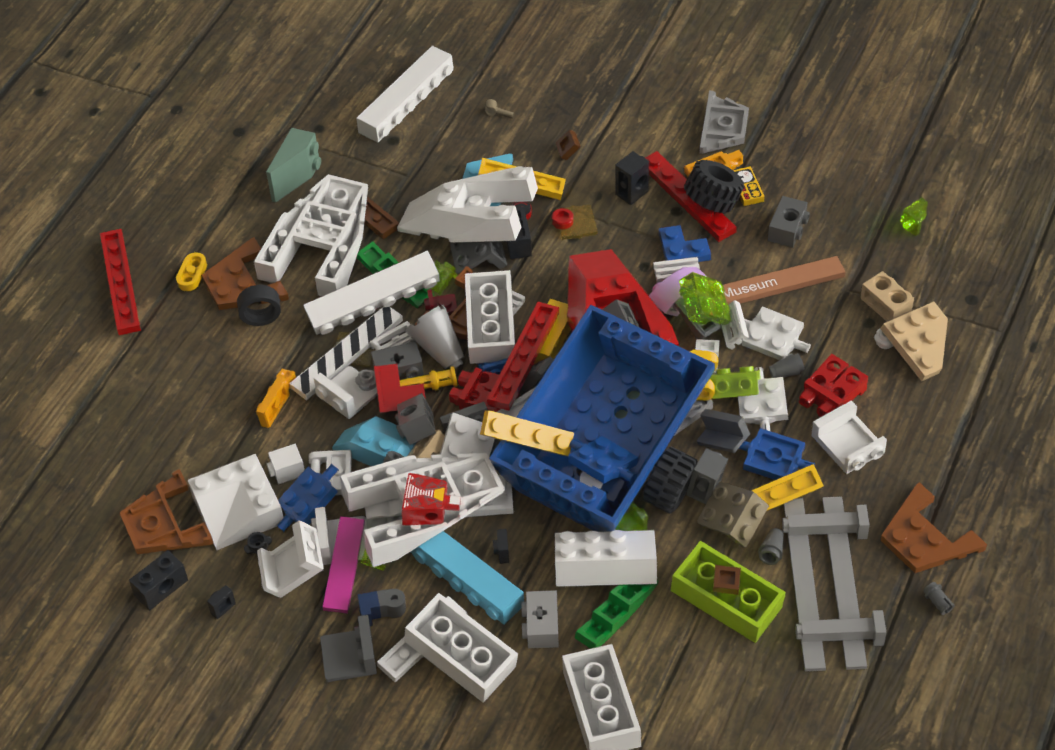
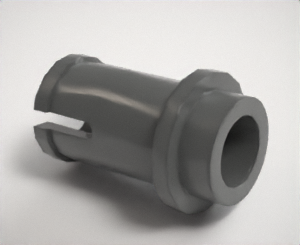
M932 582L923 590L925 598L933 602L941 615H945L955 605L941 590V584Z

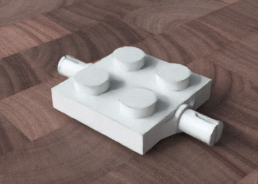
M763 306L752 321L744 319L749 336L747 340H742V345L777 360L788 356L794 349L808 353L811 344L798 340L804 328V323Z
M759 367L761 379L758 380L759 394L739 396V411L746 424H758L760 428L770 431V423L788 420L783 377L764 378V370L762 367Z

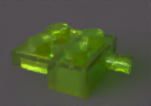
M694 272L679 280L681 287L679 293L683 296L689 321L702 325L709 321L722 325L732 322L729 313L730 308L724 294L725 289L721 281Z

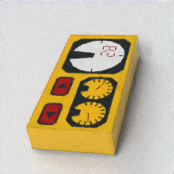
M751 166L733 170L744 182V189L739 196L743 206L764 202L765 196Z

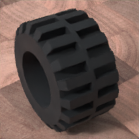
M700 160L695 163L684 185V190L700 206L714 212L726 213L733 210L744 189V182L729 167L711 160Z
M672 446L666 449L649 476L643 492V500L671 514L678 508L685 497L698 460Z

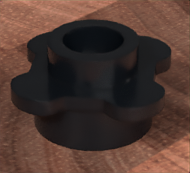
M254 532L247 538V545L244 546V551L247 554H257V550L260 548L267 550L268 545L272 543V539L261 532Z

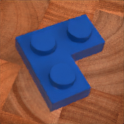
M680 225L659 228V237L666 261L694 257L698 258V262L711 260L707 238L685 241Z

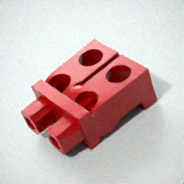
M831 354L812 376L804 382V390L799 396V403L805 408H810L815 403L819 406L817 414L819 417H822L852 401L857 395L861 396L867 390L868 376L853 366L848 368V363ZM834 363L837 364L840 367V369L834 367ZM853 375L858 377L859 381L853 379Z
M477 367L473 373L462 370L458 383L464 388L462 390L453 387L449 393L450 402L459 405L460 410L485 402L488 411H499L500 408L487 405V398L499 374L487 371L482 372V369Z

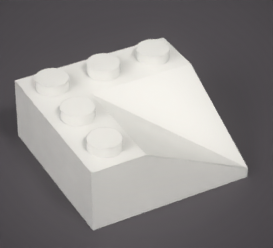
M256 454L188 480L192 497L212 536L216 550L247 539L254 532L262 533L277 527L276 525L284 518L279 501Z

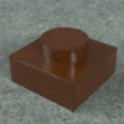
M570 129L556 142L560 157L568 160L581 147L576 133Z
M715 565L713 592L738 595L741 568Z

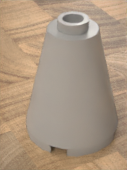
M444 305L438 306L421 316L417 321V325L411 324L406 328L407 334L445 370L452 366L456 369L463 364L461 360L464 358V354Z

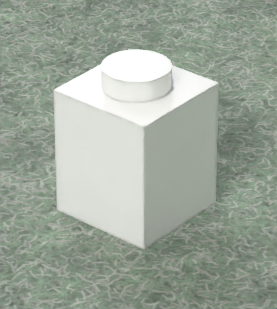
M296 444L268 453L270 462L266 463L270 476L276 477L278 484L296 479L304 472L303 461Z

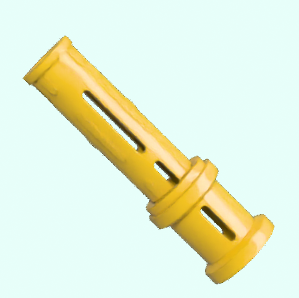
M454 366L448 370L438 372L431 370L429 375L400 380V387L419 383L424 384V389L432 388L435 391L439 390L440 387L458 386Z

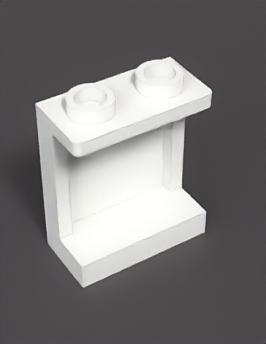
M852 401L813 421L812 437L846 474L853 470L861 469L867 462L873 459H879L885 453L887 442L884 436L877 438L856 416L857 406Z
M300 520L292 525L294 533L292 538L273 551L263 548L257 550L263 590L280 598L324 569L317 529Z

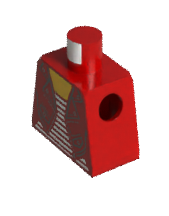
M408 473L402 505V525L441 524L444 521L445 510L460 511L461 496L447 495V482L445 480Z

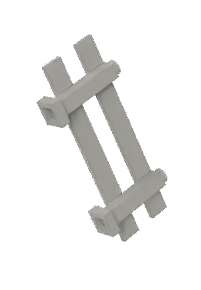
M823 497L824 513L805 514L803 498L784 504L785 518H782L783 533L788 535L799 624L795 625L796 639H801L805 671H825L822 641L842 640L846 670L867 669L863 639H873L874 646H884L886 637L883 610L873 611L871 618H860L847 534L857 533V539L868 538L870 524L867 505H856V512H844L842 497ZM827 534L839 619L819 620L808 535Z

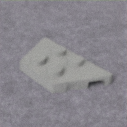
M709 90L700 153L703 154L744 144L749 108L742 104H737L727 97L723 100L716 96V92Z

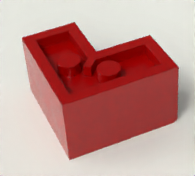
M398 364L374 366L380 413L397 411L398 404L421 393L425 397L424 384L400 387Z

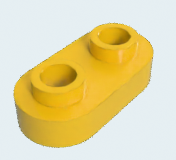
M191 253L185 257L176 276L178 287L181 290L192 291L199 286L202 274L205 273L207 268L206 258L203 254Z

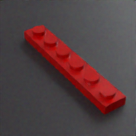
M658 151L645 157L649 161V175L718 242L736 233V226L723 213L714 212L700 206L686 194L684 185L687 179Z
M122 229L100 233L118 335L141 331Z
M537 302L487 398V405L510 411L559 315L558 306Z

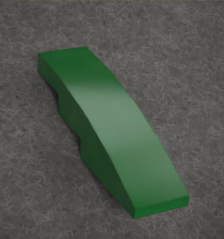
M373 241L361 249L356 257L372 274L399 263L389 252L385 254ZM420 289L416 291L415 295L409 298L402 297V299L418 309L424 304V298H428L427 290L429 289Z
M657 580V584L616 586L610 591L608 599L593 611L591 619L576 631L575 639L590 649L600 647L642 605L656 588L659 581Z

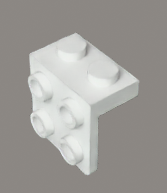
M351 366L346 367L332 380L319 373L314 377L317 396L348 419L353 417L378 395L377 386L370 391H364L359 388V385L355 382L359 372Z
M325 507L315 508L316 518H311L312 527L317 529L323 565L331 564L340 519L327 521ZM365 516L350 517V518L364 519V520H365L364 530L368 529V527H367V519H366ZM364 531L358 560L369 558L365 549Z

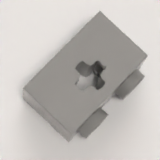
M557 590L526 592V601L522 602V617H527V623H522L523 639H528V648L559 647Z

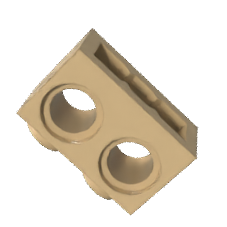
M883 271L862 284L861 299L887 322L912 311L914 297Z

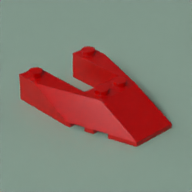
M612 249L569 256L567 319L572 332L590 305L602 310L617 299L629 304L641 329L677 346L679 345L670 322Z

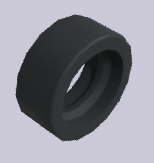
M253 285L239 293L237 298L238 313L244 323L252 326H264L274 322L281 313L279 294L272 287ZM264 301L270 303L264 309L254 310L247 308V306L254 302Z

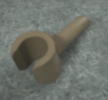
M488 99L486 101L485 112L488 116H494L497 113L513 117L514 112L497 107L495 100Z

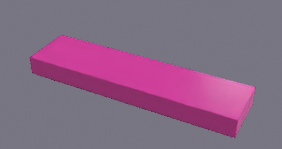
M340 516L323 611L348 613L365 526L364 519Z

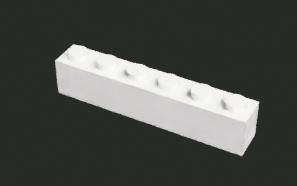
M431 46L356 118L358 133L376 142L387 136L409 112L414 110L416 105L424 100L434 88L438 87L446 76L452 73V55Z
M425 251L306 303L304 308L316 335L320 333L324 335L333 331L334 327L338 325L352 323L355 320L354 318L361 315H371L379 307H389L402 297L409 298L420 289L434 287L440 281L439 273L429 252Z

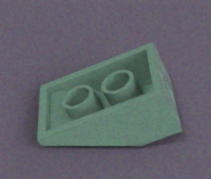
M296 128L290 129L266 171L272 202L276 203L312 178L315 171L320 168L321 158L318 153L319 144L316 141L315 133Z

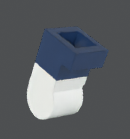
M582 472L580 475V482L605 491L610 507L615 510L618 509L628 492V487L624 480L615 478L603 484L585 472Z

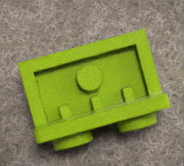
M753 366L739 367L740 372H731L730 368L716 369L717 374H712L710 377L715 386L713 399L758 395V380L761 379L760 370H754Z

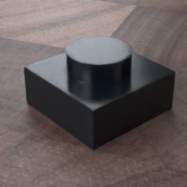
M507 529L497 530V540H493L494 555L499 554L500 564L509 563Z
M226 585L220 590L215 591L207 600L210 613L217 620L236 604L233 591Z

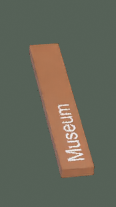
M838 256L712 287L711 294L718 309H721L734 300L741 304L845 277V270Z

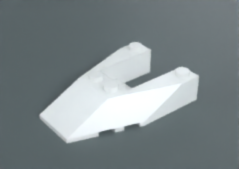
M518 166L444 183L411 201L397 229L399 232L419 236L421 233L430 234L431 238L438 239L439 236L449 239V242L516 241L521 229L516 207L490 205L491 203L533 201L538 189L533 168Z
M329 174L310 190V194L307 197L299 199L294 203L295 207L288 213L284 212L279 218L254 261L257 279L270 283L280 281L302 243L330 251L315 277L319 296H325L347 286L363 238L368 184Z
M456 454V457L442 458L441 455H431V458H416L415 455H410L340 475L342 496L349 512L399 497L403 502L408 473L445 480L447 482V495L461 496L460 511L445 510L444 521L441 524L406 526L402 525V519L364 530L365 549L372 566L375 567L398 560L505 492V488L488 454Z

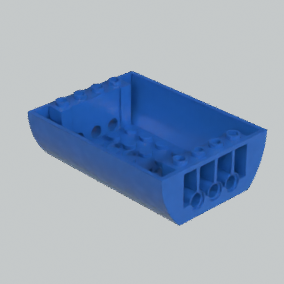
M590 305L516 418L573 432V439L576 438L584 444H589L604 436L636 455L638 463L635 467L629 469L632 473L637 474L635 482L631 484L627 480L619 478L624 480L628 487V492L617 510L611 508L605 491L580 482V476L578 475L580 469L568 462L569 456H561L501 440L489 459L500 475L518 492L592 531L612 532L616 529L714 373L715 363ZM631 391H638L640 393L636 399H629L627 395ZM619 410L628 412L627 416L621 419L616 418L615 414ZM571 448L570 453H572V452H574V451H576V450L573 449V448Z

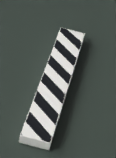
M383 306L290 382V388L305 400H308L316 393L315 376L322 373L332 380L371 348L370 341L403 321V316L391 307Z

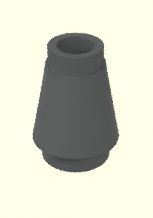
M791 353L768 367L772 378L800 375V372L805 371L799 353L795 355Z
M771 529L758 549L759 558L765 564L774 565L782 559L784 534L780 529Z

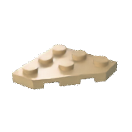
M935 302L882 325L880 328L921 381L939 374L943 366L948 318Z

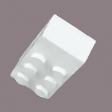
M510 270L465 274L470 364L496 362L509 358L515 346Z
M614 530L612 532L566 531L555 533L556 586L657 584L654 530Z
M440 593L405 627V642L483 703L516 667L517 652Z
M610 644L563 655L564 677L587 750H630L641 747V729L613 645Z

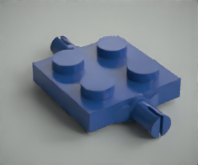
M762 428L759 429L757 436L751 442L744 441L738 448L747 451L743 470L774 480L794 473L798 468L803 469L813 464L815 466V463L802 459L805 442Z
M604 436L589 444H584L576 438L571 440L570 447L576 451L569 454L568 462L604 484L615 478H623L633 484L637 479V474L632 473L629 469L637 465L638 457Z
M331 463L324 473L321 474L316 473L308 466L278 500L286 516L276 526L285 532L293 521L297 522L300 520L309 525L311 518H316L315 508L325 507L339 492L329 481L339 469Z

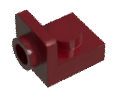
M432 289L427 290L428 298H424L426 311H431L438 306L441 307V305H444L448 316L457 308L455 293L433 297Z

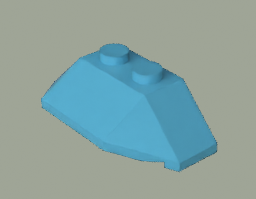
M375 416L344 430L332 448L334 451L351 450L353 459L369 466L382 464L388 451L398 452L404 457L408 456L417 442L410 445L406 437L401 438L396 427L397 425Z

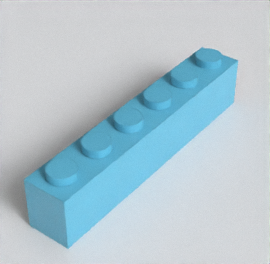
M444 531L410 551L419 563H425L437 577L446 579L455 591L464 593L473 605L482 607L491 619H497L502 624H505L522 608V602H524V592Z

